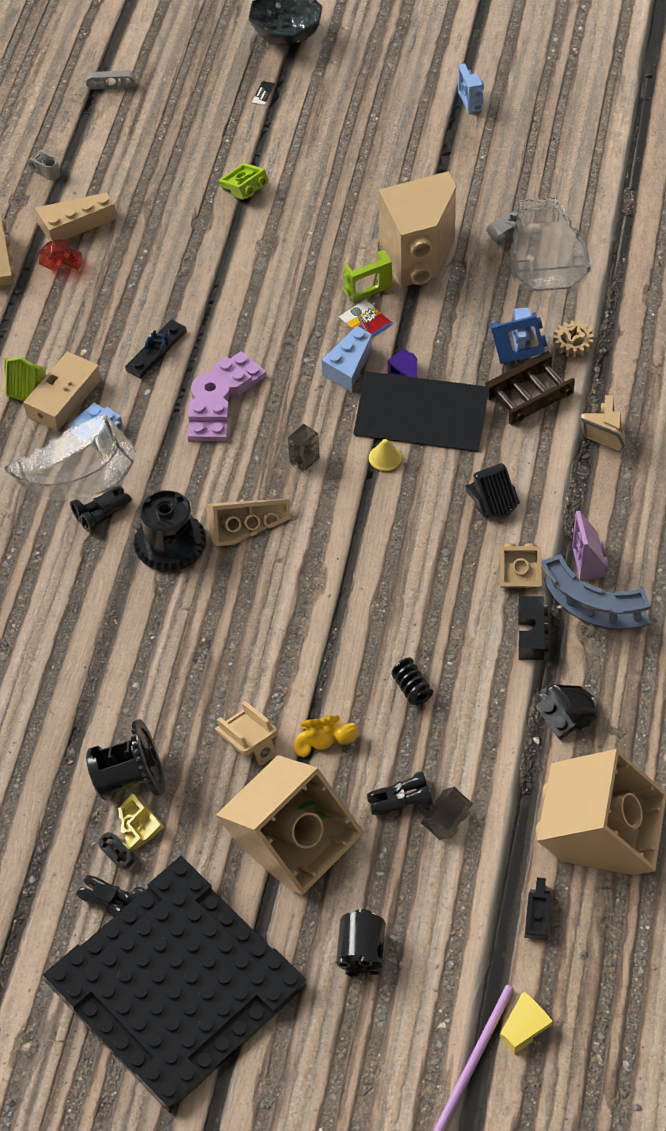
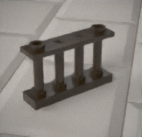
M549 351L485 383V386L489 387L488 400L498 397L509 409L508 423L510 425L520 422L529 415L574 393L575 379L571 378L564 382L552 369L553 355ZM546 373L557 386L548 390L536 376ZM530 381L541 394L532 398L520 384ZM514 389L525 402L516 406L504 392Z

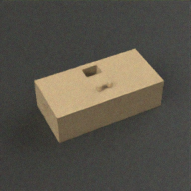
M67 351L23 402L26 416L59 431L101 381L99 365Z

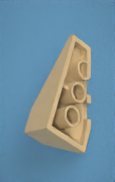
M290 499L206 504L207 522L214 546L237 544L241 540L257 535V533L265 529L272 528L291 519Z

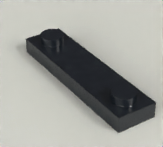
M171 319L158 332V334L163 335L167 332V336H169L163 353L160 352L161 343L153 342L148 347V350L144 346L125 366L126 371L141 379L187 332L186 326Z

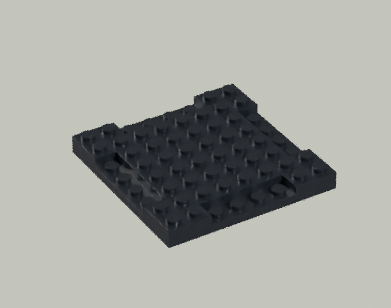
M182 855L150 881L145 891L81 946L77 944L43 974L45 983L168 1113L307 986V979L277 949H272L212 890V885Z

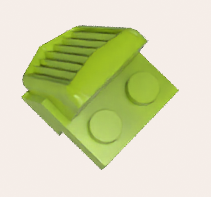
M23 357L4 358L5 394L7 397L25 401L47 375L45 374L47 367L32 364Z

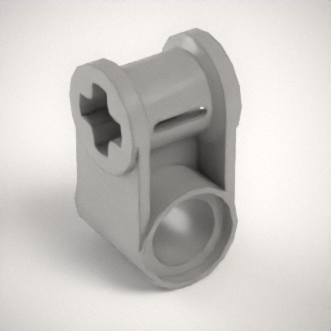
M39 150L34 158L27 160L28 166L32 171L39 173L49 180H55L61 175L57 158L46 153L44 150Z
M516 212L508 213L506 216L491 222L486 231L497 244H503L521 233V226L519 225L521 223V216Z

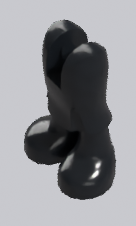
M119 485L111 488L101 496L93 498V501L87 504L74 499L70 502V507L77 521L81 522L85 530L90 531L102 519H106L113 512L126 507L132 501V498L129 494L124 493V488Z
M423 771L416 772L413 777L403 782L399 781L392 786L373 790L366 795L368 802L372 804L370 807L372 815H382L398 808H407V805L420 803L425 810L434 808ZM414 789L416 790V791L410 792V793H408V794H405L406 791H410V790H414Z
M86 875L84 883L92 888L93 891L85 887H79L76 895L83 901L96 905L106 913L110 912L116 916L126 907L117 904V900L128 905L146 889L136 887L132 892L121 890L120 886L111 885L96 876Z

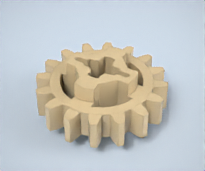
M571 321L570 324L564 322L563 327L558 325L557 330H554V348L559 349L560 354L566 352L567 357L570 354H573V357H576V354L583 356L584 351L589 353L590 348H593L594 334H592V329H587V324L581 326L580 321L577 324H574V321Z

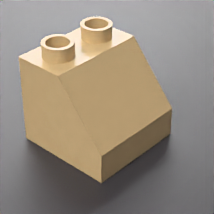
M449 171L379 189L380 244L392 261V269L401 287L411 284L422 285L430 279L436 278L455 240L456 185Z
M617 749L551 763L548 782L543 787L544 804L541 820L537 823L535 829L539 844L565 863L628 875L654 872L663 823L666 792Z
M279 755L216 814L217 818L242 850L289 890L301 895L364 834L317 767ZM313 800L317 803L304 809L299 808L302 803ZM316 805L324 809L322 813L315 812ZM324 814L328 818L321 819L318 815Z

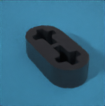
M107 832L100 837V849L117 866L130 868L134 864V852L119 836ZM109 839L112 840L111 842L115 846L114 849L108 846L107 841ZM120 852L126 854L127 860L125 862L122 861V857L119 855Z

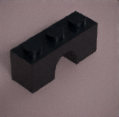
M519 596L518 625H529L532 629L527 631L519 630L518 660H544V652L549 650V639H545V634H548V622H544V617H548V605L544 604V596Z

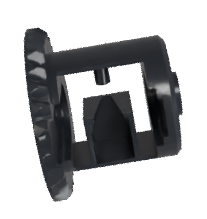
M171 490L158 491L149 495L141 504V526L137 529L134 539V548L138 558L148 567L159 571H176L190 566L202 555L206 546V534L202 524L191 515L189 501L181 493ZM167 538H174L175 542L168 544L165 540Z
M141 719L132 722L131 731L133 736H131V740L104 749L100 746L89 748L86 753L87 768L92 784L99 797L105 801L115 798L118 791L145 783L148 789L156 796L165 793V779L159 754L148 728Z

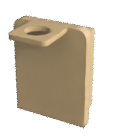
M244 701L241 703L242 711L227 721L221 717L217 719L219 726L215 728V731L242 755L246 756L254 752L258 764L262 766L277 755L272 739L278 735V731L264 715ZM269 747V754L266 757L261 758V751L264 748Z

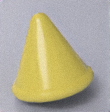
M383 439L369 454L370 464L380 471L393 470L402 461L400 450L387 439Z

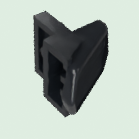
M503 463L474 473V482L465 486L466 492L475 501L476 509L484 517L489 515L490 517L507 518L515 510L517 504H520L515 487L511 483L507 468Z
M553 684L548 687L552 694L535 705L559 740L577 728L581 730L597 718L595 713H597L598 708L595 697L578 685Z

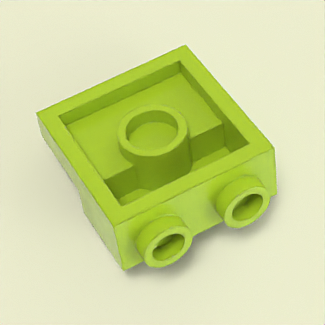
M242 163L218 180L220 187L231 190L232 196L240 199L249 198L256 190L265 187L269 182L265 169Z

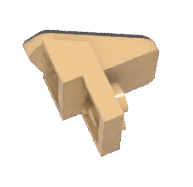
M605 395V403H601V413H584L581 415L582 432L590 440L616 451H621L625 447V439L622 436L621 413L615 412L613 395Z

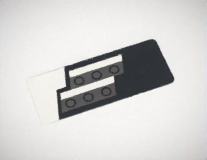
M262 81L252 103L265 105L275 83Z

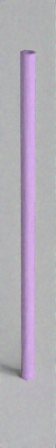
M505 986L433 1131L445 1130L514 991L513 987Z

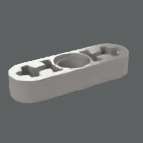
M128 70L90 72L86 77V85L90 89L131 88L135 85L136 76L132 71ZM108 78H114L115 81H114V82H109V81H107L106 79H108Z

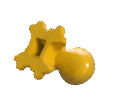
M339 715L302 721L300 725L306 730L297 736L294 742V751L299 757L304 758L310 753L311 747L324 750L329 748L335 740L341 745L351 744L358 736V727L355 723L337 725L341 721Z

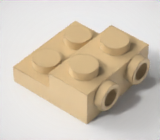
M512 543L500 546V588H541V546L532 543L525 544L524 546H516V544Z

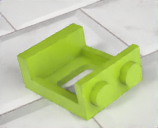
M384 250L377 252L376 262L352 271L348 264L344 265L342 276L345 282V286H343L345 295L349 296L352 302H356L393 287L392 261ZM377 273V285L356 293V282L359 279Z

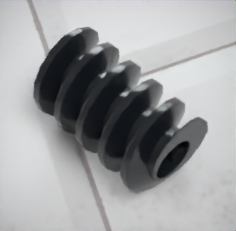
M408 657L402 659L393 667L391 675L411 705H420L431 698L433 689H429V683L426 682L424 676H421L422 673L420 670H417V665L413 664V659Z

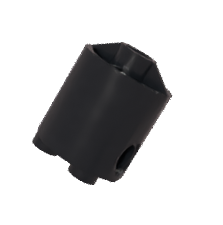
M358 909L341 917L336 964L345 970L347 976L356 977L359 976V973H368L370 975H379L381 973L386 928L385 920L366 909Z

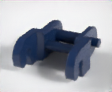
M156 330L151 333V337L148 336L145 342V349L148 350V347L153 342L161 343L160 352L163 353V350L166 348V340L169 338L167 332L163 335L156 333Z

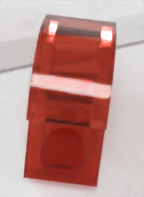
M51 240L39 251V265L55 271L62 263L76 270L82 266V252L71 248L70 241Z

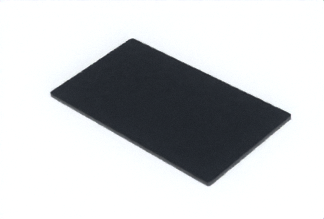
M365 371L353 434L354 436L478 452L489 387Z

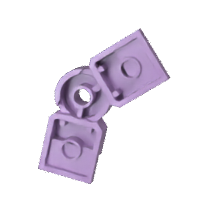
M242 351L230 359L227 356L212 366V372L201 374L192 382L193 400L189 404L188 441L227 442L229 397H239L267 376L266 371Z

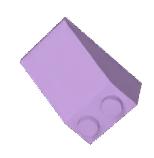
M576 511L572 549L579 579L604 578L605 569H608L607 557H603V541H599L597 531L581 511Z

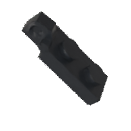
M537 877L536 890L530 889L528 893L524 938L547 940L551 894L550 891H545L546 878Z

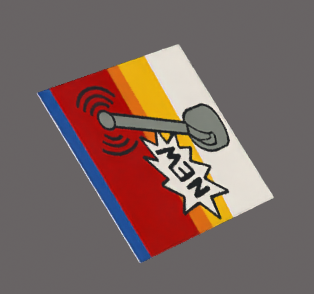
M366 299L339 316L352 329L359 326L371 333L372 337L393 324Z

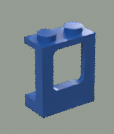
M536 312L532 313L530 317L499 324V322L491 323V330L500 364L545 353L544 347L547 346L545 335L541 336L540 329L543 328L541 317L537 318ZM533 326L536 331L538 346L514 351L509 332Z

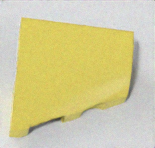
M134 793L118 808L119 818L122 820L121 832L125 835L126 845L132 851L146 844L164 828V825L146 802Z
M524 992L521 994L503 1027L500 1037L515 1054L532 1043L535 1036L552 1026L553 1021Z

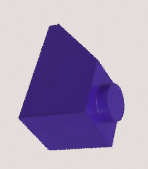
M403 348L388 359V373L417 377V357Z

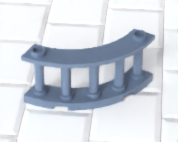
M561 554L541 561L548 576L544 579L548 590L560 606L576 618L597 627L617 630L635 629L651 625L646 610L651 609V605L644 588L631 591H615V593L606 592L578 579L567 566Z

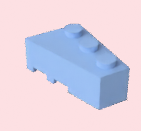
M356 326L321 360L322 375L353 392L355 382L359 379L362 367L365 366L372 351V334Z

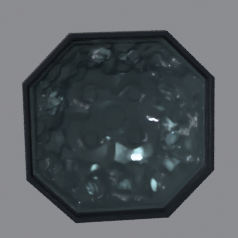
M253 0L249 12V21L256 32L261 34L263 39L270 44L291 46L295 42L307 40L308 37L315 33L320 24L323 7L317 0Z

